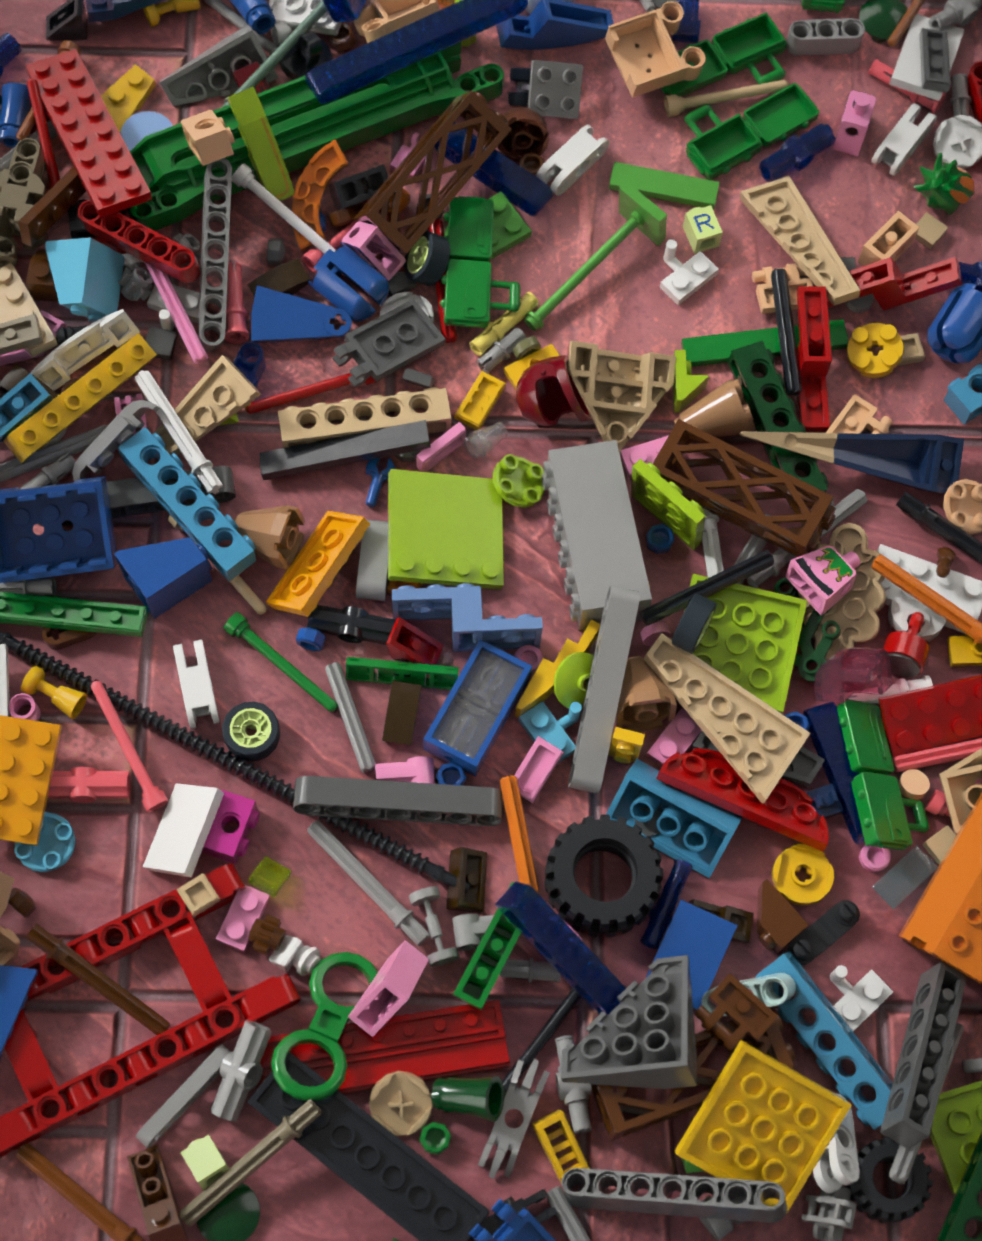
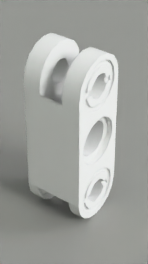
M913 103L878 147L871 162L876 165L880 164L881 161L891 167L889 173L895 176L930 132L937 116L928 113L919 126H916L913 123L919 115L921 107Z
M590 125L582 127L541 166L537 173L536 179L543 185L550 182L556 176L550 187V191L556 196L564 193L604 155L609 147V140L605 137L598 141L592 137L594 129Z
M202 639L193 641L198 665L187 667L182 644L173 645L190 729L196 728L197 717L210 714L214 724L220 723Z
M836 1093V1095L845 1099V1097H843L841 1094ZM851 1107L813 1169L814 1178L818 1186L826 1193H832L840 1189L842 1184L849 1185L859 1178L857 1146Z

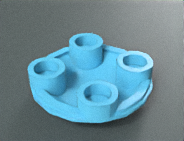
M45 812L38 846L15 842V854L23 865L33 871L49 872L57 870L67 863L74 852L76 842L74 829L60 815Z

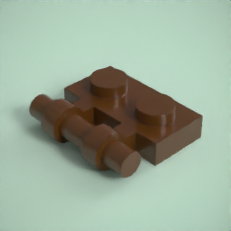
M731 973L725 977L708 997L716 1006V1009L710 1013L701 1005L694 1013L702 1022L701 1026L708 1032L710 1030L725 1042L723 1046L729 1051H735L746 1033L754 1041H757L778 1017L777 1014ZM724 1014L739 1026L734 1033L719 1021Z

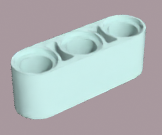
M776 973L740 981L768 1007L784 1003L791 999L796 991L794 979L786 973ZM773 982H778L783 986V996H778L774 993ZM717 987L708 990L702 997V1006L710 1013L716 1009V1006L708 997Z

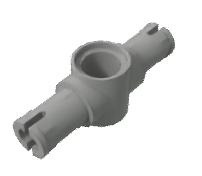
M948 0L944 5L943 11L932 16L929 20L930 28L941 30L950 24L955 25L957 23L961 27L966 26L978 14L979 8L982 7V0Z
M573 1035L561 1036L555 1039L560 1066L557 1068L558 1072L555 1073L557 1091L560 1101L564 1100L565 1106L569 1107L574 1134L585 1133L592 1130L587 1104L590 1101L589 1096L592 1095L591 1084L562 1082V1050L570 1042L574 1045L575 1043Z

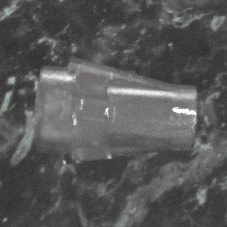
M497 422L494 425L470 432L464 442L468 452L473 457H485L508 434L505 426L501 422Z

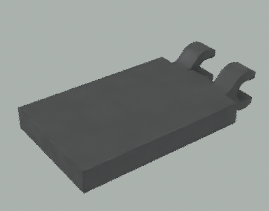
M412 299L347 333L344 340L346 343L334 349L336 355L332 359L338 367L345 365L351 358L356 361L358 365L350 369L349 372L352 376L348 378L355 388L363 384L370 376L376 382L444 346L446 339L416 300Z

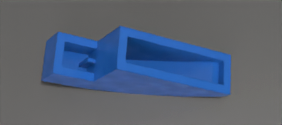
M541 0L529 17L505 13L497 23L496 28L500 47L539 50L570 47L605 38L609 25L614 23L611 10L560 0Z

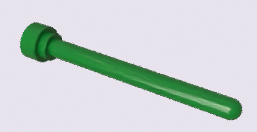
M236 612L228 619L223 630L232 637H242L328 711L334 712L337 710V702L250 629L246 617L240 612Z

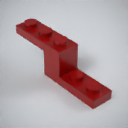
M892 257L849 271L860 289L858 298L873 294L883 311L962 285L960 266L956 257L902 274ZM827 299L828 308L836 306Z
M798 286L797 305L800 343L797 354L802 391L798 395L799 422L804 425L806 432H827L830 428L826 376L832 363L826 286Z

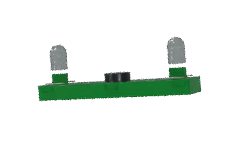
M358 644L355 648L354 657H347L346 680L392 684V681L422 685L425 688L451 690L458 679L459 667H453L454 655L451 652L443 654L441 666L410 663L403 659L397 661L367 659L366 645Z

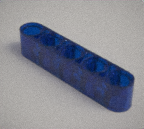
M466 129L448 134L445 158L454 164L461 162ZM472 134L469 156L476 147L477 136ZM439 139V141L434 145V147H435V149H436L437 151H438V148H439L440 139ZM496 149L473 175L474 178L494 192H502L509 202L530 216H536L553 197L551 188L545 182Z
M831 701L803 711V715L807 717L810 725V737L818 756L825 759L822 766L829 783H833L844 809L842 815L849 833L856 844L865 842L851 784L853 778L860 773L851 770L848 754L845 750L846 746L842 728L839 724L837 706Z

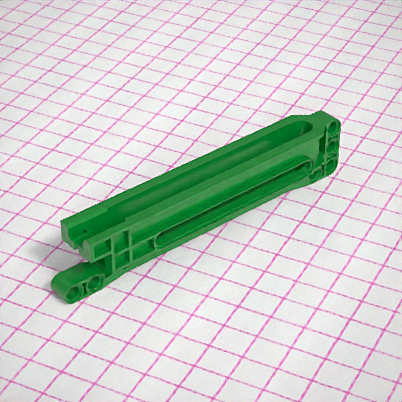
M450 20L263 91L257 95L289 173L307 166L310 159L320 149L335 139L343 152L433 116L442 115L456 97L469 92L465 90H470L474 93L478 92L487 101L496 99L503 92V69L497 64L490 63L459 75L456 80H453L451 74L461 69V57L459 55L461 54V37ZM230 104L213 110L217 118L222 117L225 126L230 128L235 143L231 144L234 154L225 157L231 164L232 175L245 163L253 170L254 179L260 183L248 156L249 152L238 129V122ZM181 123L145 136L130 150L152 195V200L126 209L131 219L156 231L180 222L203 208L204 176L207 165L202 166L188 146ZM221 168L211 169L215 177L225 176V172ZM231 181V195L245 190L242 186L238 187ZM217 194L210 196L212 202L222 199Z

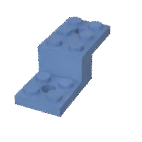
M463 583L457 585V587H445L435 584L427 588L415 589L413 586H401L398 589H392L393 619L396 620L398 617L405 621L451 619L453 652L473 651L479 640L500 650L519 649L524 645L540 648L543 630L542 617L523 614L517 618H505L501 615H495L488 619H482L481 586Z

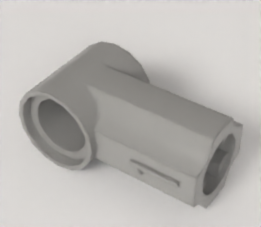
M464 914L454 917L452 921L457 950L477 949L494 915L480 917L479 914Z

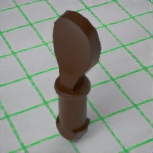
M940 547L937 551L936 574L941 578H946L949 575L951 564L956 556L955 552L948 547Z

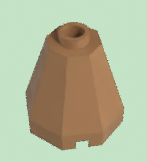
M287 505L245 511L233 519L238 526L236 529L242 537L247 535L256 546L254 550L255 555L271 565L286 569L289 567L287 563L292 564L299 554L304 540V533L299 532V525L304 526L305 518L298 507Z
M630 657L627 660L615 718L616 725L622 728L623 724L627 725V730L634 732L658 729L663 726L662 720L668 717L669 722L675 719L677 708L675 696L654 673L643 657Z

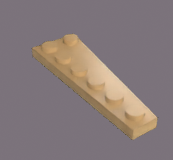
M790 176L741 191L740 200L816 286H826L827 299L833 305L859 297V287Z

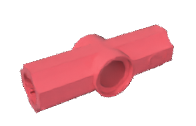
M74 767L71 771H53L48 799H69L77 803L95 802L96 799H129L131 792L130 772L98 771L91 767Z

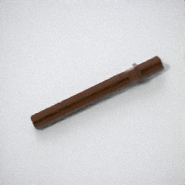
M37 923L26 935V939L47 953V959L51 957L154 1034L159 1035L169 1029L170 1023L74 952L63 943L64 939L62 937L58 940Z

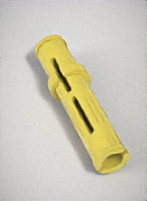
M527 292L521 297L520 309L517 312L507 310L497 320L489 322L488 327L469 343L471 350L477 356H482L495 341L500 342L509 330L526 317L529 311H533L539 306L536 296L531 292Z

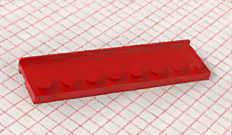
M500 1000L486 1001L481 1010L468 1004L393 1016L373 1037L356 1023L346 1024L338 1043L345 1052L348 1067L345 1080L338 1091L343 1095L370 1091L378 1080L386 1074L396 1071L411 1072L422 1078L425 1082L509 1068L510 1060ZM291 1033L270 1036L260 1061L263 1073L257 1084L258 1088L272 1072L271 1062L274 1049L284 1037ZM310 1043L300 1044L289 1051L324 1080L328 1081L333 1075V1060L329 1053L319 1045Z

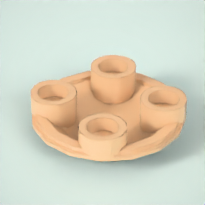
M969 479L958 480L948 487L944 495L943 507L946 517L955 526L970 535L982 532V483L979 484Z

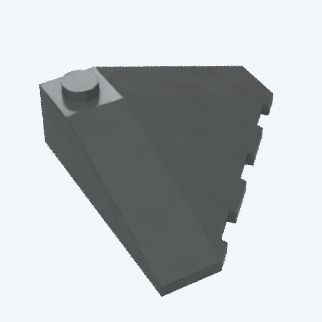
M689 956L657 958L649 966L652 973L640 985L634 980L617 997L621 1003L608 1016L602 1011L586 1027L589 1034L576 1047L570 1042L562 1050V1082L657 1089L697 1086V1055Z

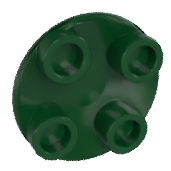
M868 0L860 10L859 20L864 24L865 31L871 35L874 42L883 43L889 39L908 8L899 0Z
M241 1183L196 1222L198 1229L208 1241H245L257 1228L260 1218L259 1201L253 1190L246 1184Z

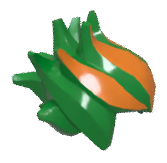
M939 153L933 170L919 167L925 183L915 185L914 188L924 195L927 200V207L943 209L947 214L951 215L958 209L960 204L967 203L974 195L975 185L971 175L966 170L957 167V160H953L950 164L943 163V155Z

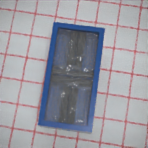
M479 640L423 739V750L448 763L454 762L460 765L465 772L476 777L530 680L532 665Z

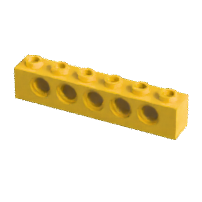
M139 333L8 434L3 442L17 459L23 463L146 366L157 354Z

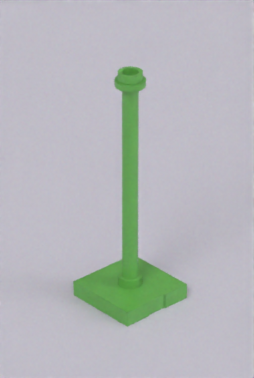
M626 181L619 188V214L627 222L535 313L529 311L526 314L527 317L524 319L526 325L533 331L541 329L544 326L543 320L635 228H638L645 236L659 246L666 239L667 214Z

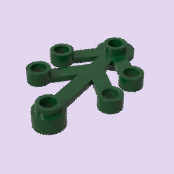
M782 578L775 584V593L798 597V590L787 578ZM788 584L791 586L789 591H781L783 585ZM813 609L806 625L804 621L802 623L798 642L802 655L796 653L794 666L798 667L801 677L809 682H816L825 677L828 671L825 657L833 641L841 634V629L837 622L832 620L825 622L822 626L824 636L814 651L811 640L825 615H820L815 609ZM831 626L837 628L834 634L826 633L827 629ZM810 663H817L818 666L815 670L810 671L807 669Z

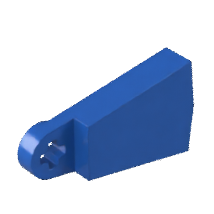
M261 286L256 288L251 312L252 344L343 337L351 329V317L344 309ZM337 315L341 316V320L346 322L345 326H340V330H334V325L330 324V320H335Z

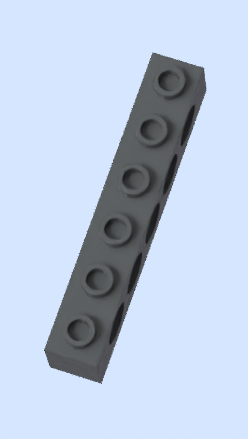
M942 961L920 975L880 1133L905 1148L928 1138L930 1135L967 980L966 975Z

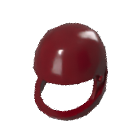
M569 356L550 357L534 363L523 371L517 383L516 401L523 417L530 422L540 426H555L563 414H569L570 412H574L582 423L590 419L591 415L568 371Z

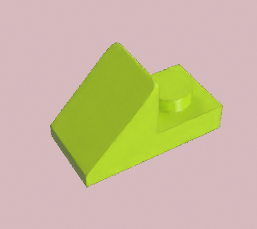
M674 350L673 355L676 356L673 384L674 413H680L706 388L709 375H691V360H686V350Z

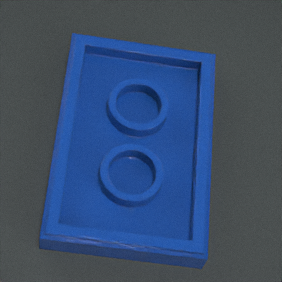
M680 900L653 962L657 958L689 956L693 1008L698 1009L702 1005L703 995L709 990L738 925L684 900ZM650 969L647 973L646 978L652 973Z

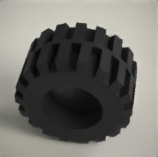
M884 1137L881 1140L877 1139L859 1150L857 1153L859 1178L857 1181L846 1185L847 1188L851 1189V1202L854 1200L857 1202L858 1206L856 1208L859 1212H866L868 1214L867 1218L871 1220L878 1219L881 1223H895L914 1216L916 1212L923 1209L924 1202L929 1200L931 1193L928 1190L933 1187V1179H929L928 1174L932 1173L930 1165L925 1166L923 1162L927 1158L923 1153H917L908 1180L905 1181V1188L901 1197L894 1200L888 1199L877 1191L873 1183L875 1166L882 1161L893 1164L900 1146L899 1143L889 1137Z

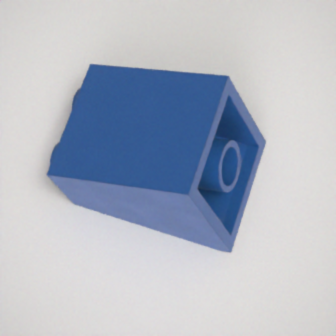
M190 537L119 550L114 553L122 576L143 605L147 606L149 613L154 619L212 581L210 574L212 566L208 561L210 557L205 548L200 543L195 545Z

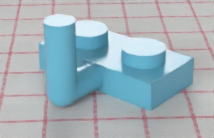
M542 701L519 716L518 721L533 742L540 736L564 751L563 756L558 762L560 763L574 753L575 744L564 730L580 719L582 706L578 702H573L570 705L569 713L556 720Z

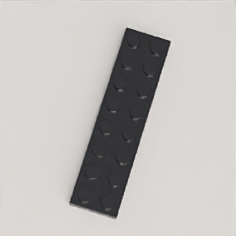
M289 1052L286 1055V1071L298 1084L312 1087L320 1086L327 1082L292 1053ZM273 1070L248 1100L249 1105L277 1127L283 1122L285 1115L290 1117L307 1102L295 1099L284 1092L274 1079ZM338 1090L323 1100L314 1101L315 1105L320 1108L321 1115L301 1131L302 1136L300 1138L295 1137L293 1139L296 1143L418 1241L470 1240L469 1232L477 1223L481 1225L490 1213L486 1207Z

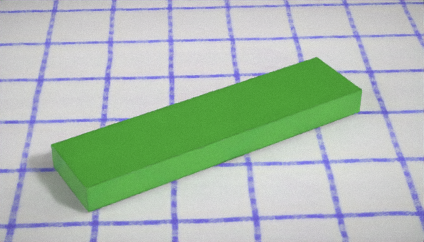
M614 162L609 184L610 190L619 191V188L628 181L646 197L703 208L711 205L713 210L719 187L718 181Z

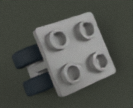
M533 60L531 62V69L512 67L510 69V80L517 82L516 92H509L508 103L513 106L528 107L541 116L577 119L579 117L583 65Z

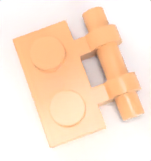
M793 263L787 264L783 269L787 271V279L789 280L791 309L796 310L798 309V286L813 285L810 278L800 279L799 276H806V274L799 266ZM771 266L763 267L761 271L752 272L753 282H764V284L757 285L756 288L761 314L775 312L771 273L774 269Z
M854 394L826 433L861 434L866 428L871 431V434H889V427L893 421L887 416H884L880 422L873 418L878 408Z

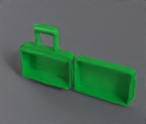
M765 12L715 34L712 38V43L709 40H703L694 45L688 44L685 49L688 47H698L705 54V63L700 75L693 81L682 80L662 87L661 90L667 96L673 94L685 96L725 78L727 70L730 74H735L746 68L750 70L758 84L781 80L785 77L786 72L775 56L785 51L787 41L768 13ZM685 49L677 52L679 57L682 56ZM768 59L775 68V71L761 76L754 65ZM687 62L691 66H696L692 62Z
M792 83L746 109L743 118L739 113L723 123L711 109V106L706 104L684 117V122L697 136L687 143L685 152L700 174L704 175L707 180H712L721 174H728L730 169L740 163L750 161L754 155L761 152L762 145L770 147L778 141H785L787 136L801 128L806 129L810 123L817 120L819 109L797 83ZM708 115L716 127L702 133L694 122Z
M454 197L449 203V212L444 215V219L448 221V236L445 237L450 244V257L446 268V275L441 277L442 283L445 284V299L440 301V306L444 308V323L446 326L486 328L489 325L490 309L517 312L520 309L521 286L518 282L491 281L493 200L478 197ZM491 287L510 289L509 304L490 302Z
M847 699L837 705V711L851 770L860 773L853 778L851 784L865 845L903 851L913 844L910 831L926 833L929 830L924 804L921 800L902 798L897 778L889 775L894 772V765L880 708L877 705ZM904 806L912 807L916 824L908 823Z

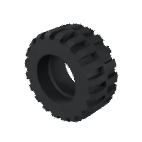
M603 814L597 820H593L592 816L585 817L582 823L577 824L574 822L567 827V831L564 834L560 833L555 840L553 848L550 849L544 882L545 891L549 894L548 901L552 909H557L558 916L565 920V922L569 921L572 924V928L577 932L583 929L589 932L588 936L597 937L598 933L605 934L606 937H614L620 931L625 934L631 931L634 925H640L646 919L660 894L663 879V868L660 867L662 860L659 851H654L653 846L655 843L650 836L645 838L641 834L643 829L637 824L633 828L626 824L627 819L618 817V820L614 821L610 820V815ZM595 851H606L619 856L628 865L632 873L630 889L622 898L610 902L597 901L588 897L580 890L575 881V868L578 861L584 855Z

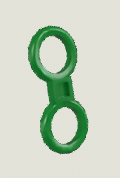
M350 952L332 953L320 960L313 969L309 982L312 999L318 1006L309 1028L297 1030L287 1035L274 1049L271 1062L274 1079L284 1092L295 1099L304 1101L310 1099L313 1101L323 1100L334 1094L345 1080L348 1066L345 1052L339 1045L338 1040L347 1021L351 1020L348 1016L355 1006L346 1007L331 1001L324 992L322 981L323 977L331 969L339 966H349L362 972L370 985L378 970L372 962L359 954ZM307 1043L319 1045L329 1053L333 1060V1075L320 1086L308 1087L298 1084L290 1077L285 1066L286 1055L292 1048Z

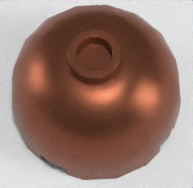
M525 107L513 108L504 113L503 116L508 121L507 125L512 130L497 146L500 154L505 159L518 163L526 153H537L541 156L549 143L547 126L541 115Z

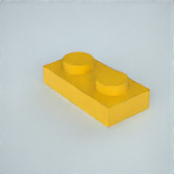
M615 727L608 755L613 756V759L620 763L629 764L631 761L635 762L639 757L645 734Z

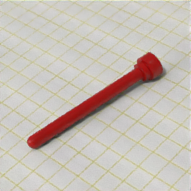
M29 78L27 80V87L50 180V186L48 187L50 190L60 180V175L38 82L35 78Z
M347 373L250 402L251 404L245 407V411L253 414L350 385L351 382L348 378L352 374ZM370 376L364 383L370 385L376 383V381Z

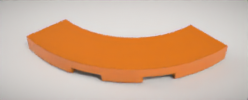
M336 139L325 145L310 159L308 165L298 178L293 194L292 212L323 239H325L320 224L322 196L333 177L349 166ZM293 227L301 251L313 246L310 241Z

